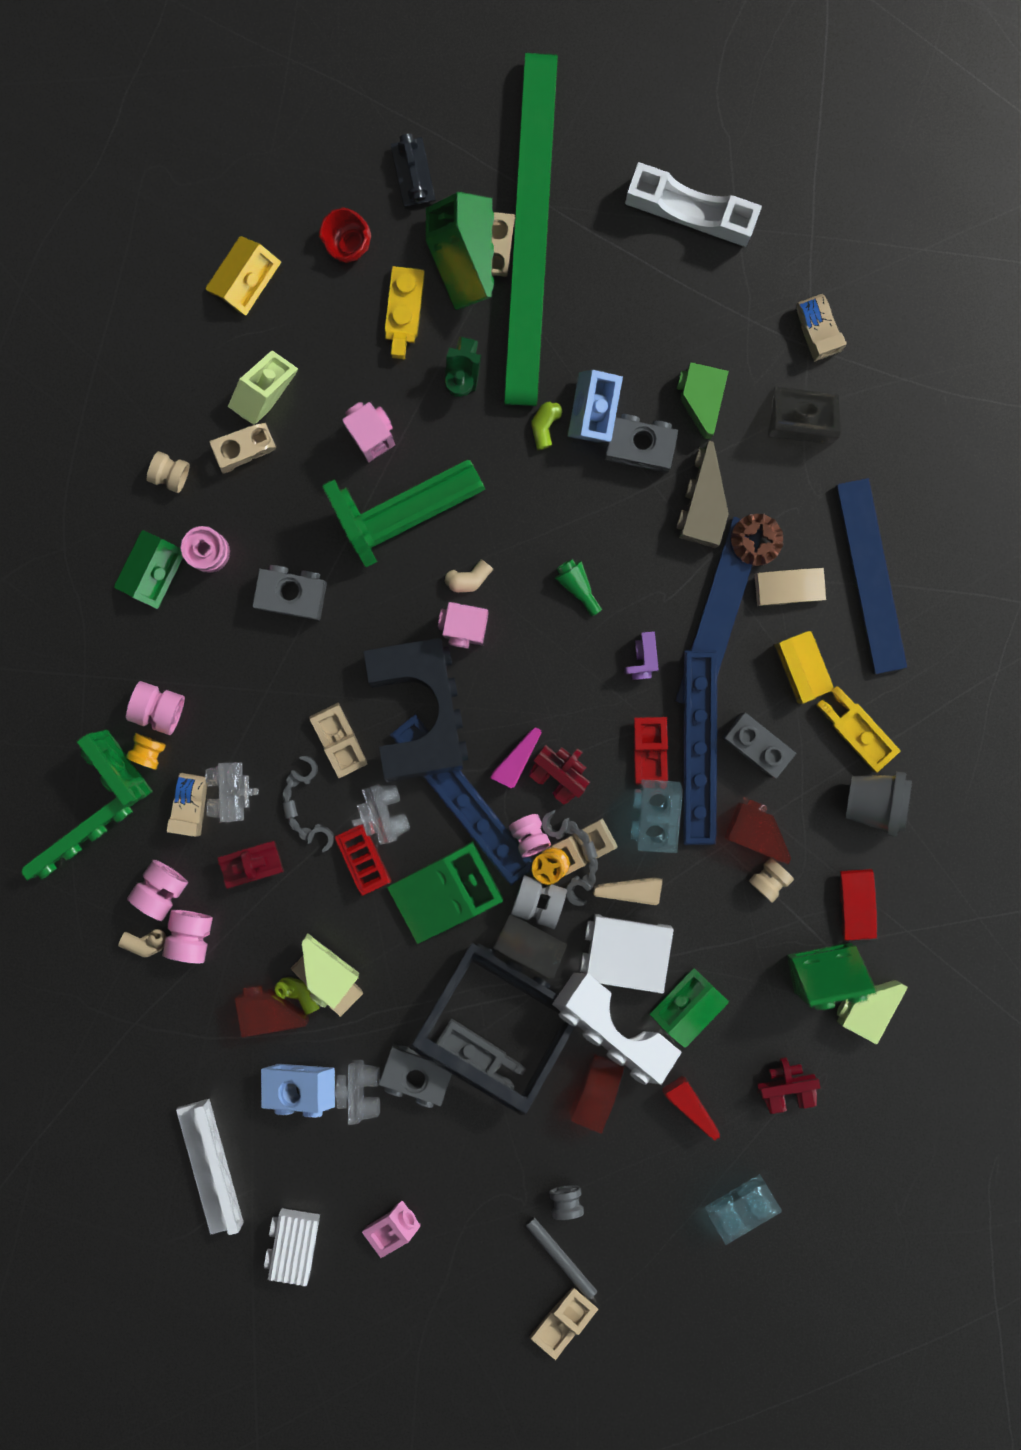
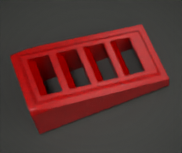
M365 823L335 836L361 896L392 881ZM362 834L364 841L349 848L347 847L345 842ZM364 847L368 848L369 853L353 860L352 853ZM373 859L374 865L361 871L358 870L357 865ZM378 870L379 877L364 883L362 877Z
M679 1077L662 1089L666 1098L710 1138L716 1140L720 1137L718 1128L685 1077Z

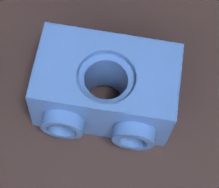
M596 370L579 372L568 432L569 437L597 443L611 442L622 376Z
M276 1064L261 1069L262 1108L274 1109V1114L289 1115L293 1114L294 1111L303 1112L304 1117L322 1116L323 1111L335 1107V1068ZM296 1087H298L300 1091V1096L297 1093Z

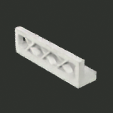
M210 1099L178 1107L176 1109L210 1234L225 1230L228 1231V1235L236 1234L244 1222Z

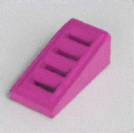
M536 727L531 730L493 771L490 778L510 788H514L542 733L540 732L541 730Z

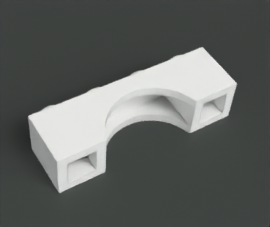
M640 162L637 164L625 201L626 205L744 247L747 246L762 207L733 195L720 197L697 192L677 182L670 173Z
M573 973L552 1004L561 1011L559 1014L560 1018L572 1026L578 1025L585 1031L583 1036L589 1042L596 1046L602 1045L607 1049V1056L615 1063L622 1066L625 1064L631 1069L630 1075L644 1085H647V1083L661 1085L682 1052L656 1032L643 1031L630 1039L623 1037L615 1029L610 1018L609 1003L612 993L588 973Z

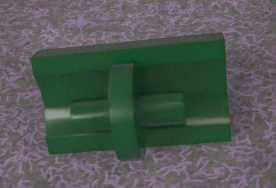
M459 337L456 349H448L444 384L446 390L453 396L462 397L471 391L476 392L481 355L476 354L478 348L477 340Z

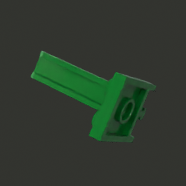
M466 460L362 514L359 513L347 488L340 490L335 480L323 485L335 512L365 567L377 562L371 550L372 547L486 490L471 460Z
M108 729L86 734L77 743L82 748L80 753L89 765H94L101 774L100 781L109 792H114L117 797L25 865L22 869V874L26 880L37 876L42 880L57 869L55 866L57 861L63 857L67 861L82 851L81 843L88 838L93 842L108 831L105 828L112 820L118 823L133 812L130 808L132 805L153 792L133 763L126 758V754Z

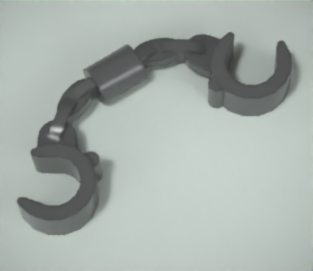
M300 756V759L310 763L312 771L308 776L303 777L295 770H292L288 776V785L283 792V800L285 802L282 803L285 819L289 818L288 822L291 828L299 832V837L308 841V844L313 841L314 835L317 832H324L328 836V843L322 849V852H325L333 846L334 835L332 831L327 827L321 826V824H316L313 830L309 828L301 829L299 823L294 819L298 814L294 800L290 801L291 788L297 786L300 782L310 784L318 771L317 763L313 758Z
M555 810L547 813L542 820L544 832L557 839L563 838L565 836L564 833H576L583 842L581 848L584 857L590 861V873H587L583 878L575 876L567 886L566 897L569 902L581 906L587 901L578 898L574 893V888L576 885H580L587 891L593 889V885L596 882L595 873L598 869L596 859L598 855L594 843L590 841L587 833L579 829L578 825L570 821L569 818L563 820L560 830L553 829L550 825V820L555 813Z

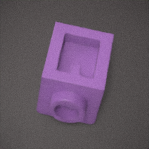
M655 631L641 633L640 640L635 641L637 660L643 659V665L624 668L625 675L632 674V680L652 678L651 672L658 671Z

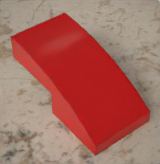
M667 717L634 718L635 785L668 784Z
M873 870L840 871V901L842 904V935L844 940L877 938V909Z

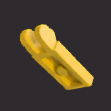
M836 686L831 692L834 698L848 710L839 717L827 702L821 700L816 705L827 719L833 723L832 726L865 763L875 773H878L901 751L858 703L855 704L843 690Z

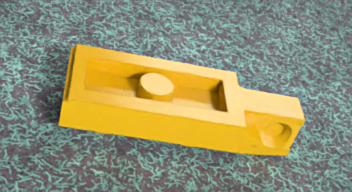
M392 266L385 323V339L393 340L392 358L405 359L407 342L415 343V337L418 335L425 277L424 270Z

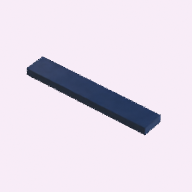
M869 478L837 484L835 487L873 674L907 668Z
M737 517L732 518L691 650H717V676L752 565L739 559L732 548V532L736 524L741 520ZM761 526L755 535H744V537L754 541V553L758 549L762 536ZM684 674L675 702L684 704Z
M684 650L683 844H716L717 650Z
M414 715L390 735L398 744L420 739L428 734L429 731L420 719ZM460 770L423 776L510 886L532 870L533 861L531 858H522L518 849L519 843Z

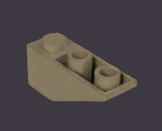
M708 441L705 449L700 447L698 449L694 466L698 467L699 470L696 480L691 478L689 480L685 497L690 499L687 511L681 510L676 528L681 530L679 536L681 539L717 548L721 543L729 513L714 442Z

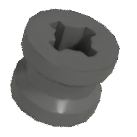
M561 1186L549 1191V1198L554 1204V1208L551 1211L553 1219L569 1220L584 1215V1208L579 1203V1197L582 1194L580 1186Z

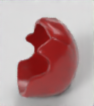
M343 207L332 210L323 218L319 229V237L323 241L328 254L334 259L348 263L358 260L369 249L371 232L367 222L356 211Z

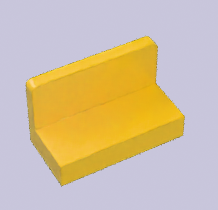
M241 236L207 285L206 290L222 298L235 310L246 316L281 264V261L261 244Z
M811 631L774 644L798 704L811 701L815 697L834 689Z

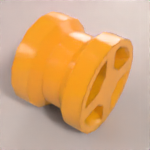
M135 733L133 738L134 747L128 751L126 758L140 765L157 769L159 764L157 760L158 755L164 751L166 745Z
M548 848L532 862L533 876L542 884H554L568 872L570 866L569 858L559 848Z

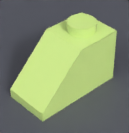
M271 351L239 379L228 407L255 425L272 409L297 373L298 368L274 351Z
M307 933L303 938L302 948L307 988L312 992L310 997L320 1006L325 1008L328 1004L334 1009L358 979L359 972Z
M896 980L875 986L877 994L867 995V1001L848 1003L847 999L843 1000L837 1010V1015L839 1016L837 1022L865 1039L878 1044L908 988Z

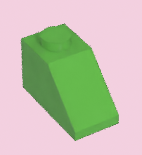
M690 362L687 371L681 370L677 389L682 390L680 400L705 439H711L715 432L729 371Z

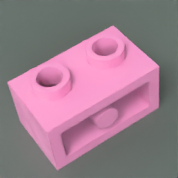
M360 402L346 411L347 417L342 421L368 462H371L395 446L392 434L390 433L393 427L381 407L374 409L370 402L365 405Z
M449 602L448 610L441 609L438 628L443 630V636L449 639V645L468 649L469 643L483 645L488 610Z

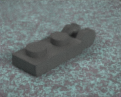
M452 1018L436 1042L437 1045L512 1090L515 1088L512 1081L495 1072L500 1063L516 1074L523 1075L526 1070L523 1065L506 1056V1052Z

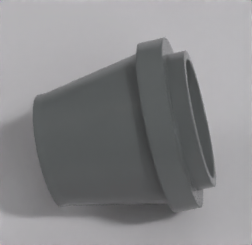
M897 771L896 775L852 776L846 819L887 832V836L897 837L898 831L905 832L912 780L906 779V773Z

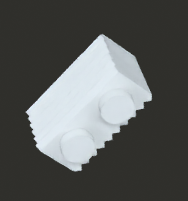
M282 1208L279 1217L272 1218L269 1236L275 1237L273 1249H267L264 1269H270L268 1280L307 1286L315 1248L319 1214Z

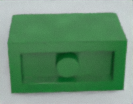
M142 530L114 587L158 609L183 559L181 548Z
M693 968L650 1015L672 1038L685 1048L723 1010L729 1001Z

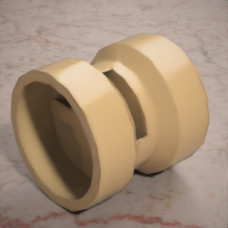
M158 451L150 463L147 481L155 485L166 484L169 490L179 493L186 482L190 464L180 459L173 462L167 454Z
M770 857L764 863V869L760 874H754L748 881L765 898L773 903L779 896V890L782 887H788L794 878Z

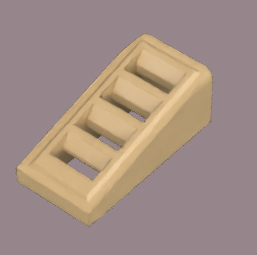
M654 877L599 884L593 886V894L596 897L657 905L660 900L662 879Z

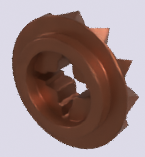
M750 514L742 518L734 527L731 536L732 548L737 557L743 562L755 566L764 565L774 560L780 553L784 545L783 531L775 519L765 514ZM761 526L762 537L767 538L771 543L760 544L756 553H754V541L749 540L744 535H755Z

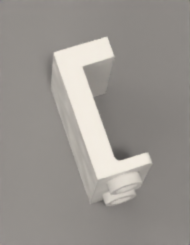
M595 914L594 921L587 922L585 940L590 941L589 953L582 954L580 972L588 973L600 984L664 994L674 929L670 925L646 924Z

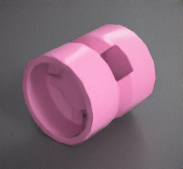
M200 526L193 528L182 539L181 551L183 558L188 564L202 572L212 573L219 571L229 560L230 549L228 542L222 535L210 527Z
M139 681L130 698L126 720L142 726L151 723L153 730L171 735L180 719L185 697L168 690L160 693L157 686Z
M152 860L143 873L145 881L138 882L127 899L143 913L162 921L173 906L171 899L180 896L188 881L171 867L160 861Z
M171 910L167 928L172 934L165 938L162 956L181 962L204 963L208 944L203 941V938L210 935L213 917L192 911Z

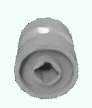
M524 875L511 915L525 920L534 917L537 924L555 929L565 901L567 889L553 884L543 887L542 883L535 878ZM540 897L547 899L544 909L537 907Z

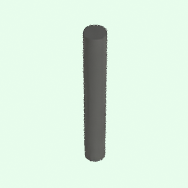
M531 1218L525 1224V1227L587 1300L591 1299L597 1293V1290L536 1218Z

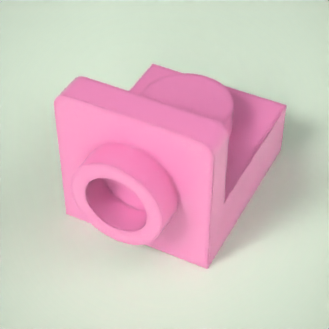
M401 1201L388 1214L367 1225L362 1233L380 1258L408 1243L420 1228V1224L416 1220L414 1213Z

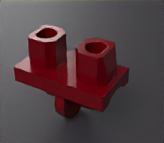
M545 745L534 759L536 763L529 773V776L541 785L550 775L559 781L560 784L552 794L564 805L575 796L579 798L590 783L589 780L581 775L587 767L577 760L582 754V751L578 748L571 755L563 747L555 753Z
M275 840L217 858L223 873L226 889L284 872Z
M787 1057L780 1058V1068L769 1069L771 1079L780 1077L783 1079L757 1083L758 1093L764 1099L770 1114L787 1111L784 1095L796 1093L799 1108L817 1106L816 1090L821 1089L819 1079L815 1077L814 1073L792 1077V1075L803 1074L801 1064L790 1066Z

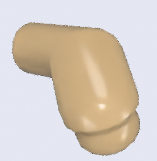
M481 559L471 572L458 573L456 570L449 571L445 576V583L449 586L450 590L456 593L473 592L479 588L493 568Z
M155 929L146 936L139 938L124 932L118 947L141 957H149L163 950L166 934L162 930Z

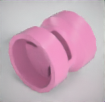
M538 814L525 816L509 826L512 836L518 839V849L522 858L536 855L551 845L547 834L541 831L542 823Z

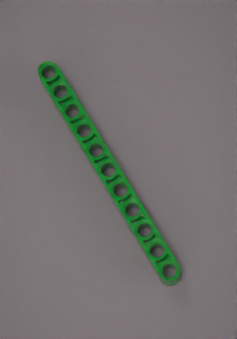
M525 53L505 404L537 406L558 55Z

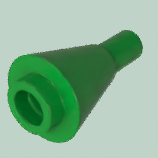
M570 559L556 569L559 574L555 579L573 596L581 600L591 616L596 615L602 610L591 593L592 590L581 560L575 563L573 559Z

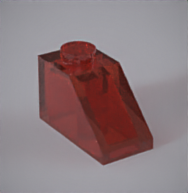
M750 799L747 805L739 802L725 838L789 864L791 860L790 854L774 816L765 813L767 806Z
M262 985L243 988V994H239L235 998L241 1037L305 1027L309 1023V1016L305 1015L301 1009L285 998H279L274 990H263Z
M594 1054L570 1111L572 1122L602 1133L616 1099L624 1066Z

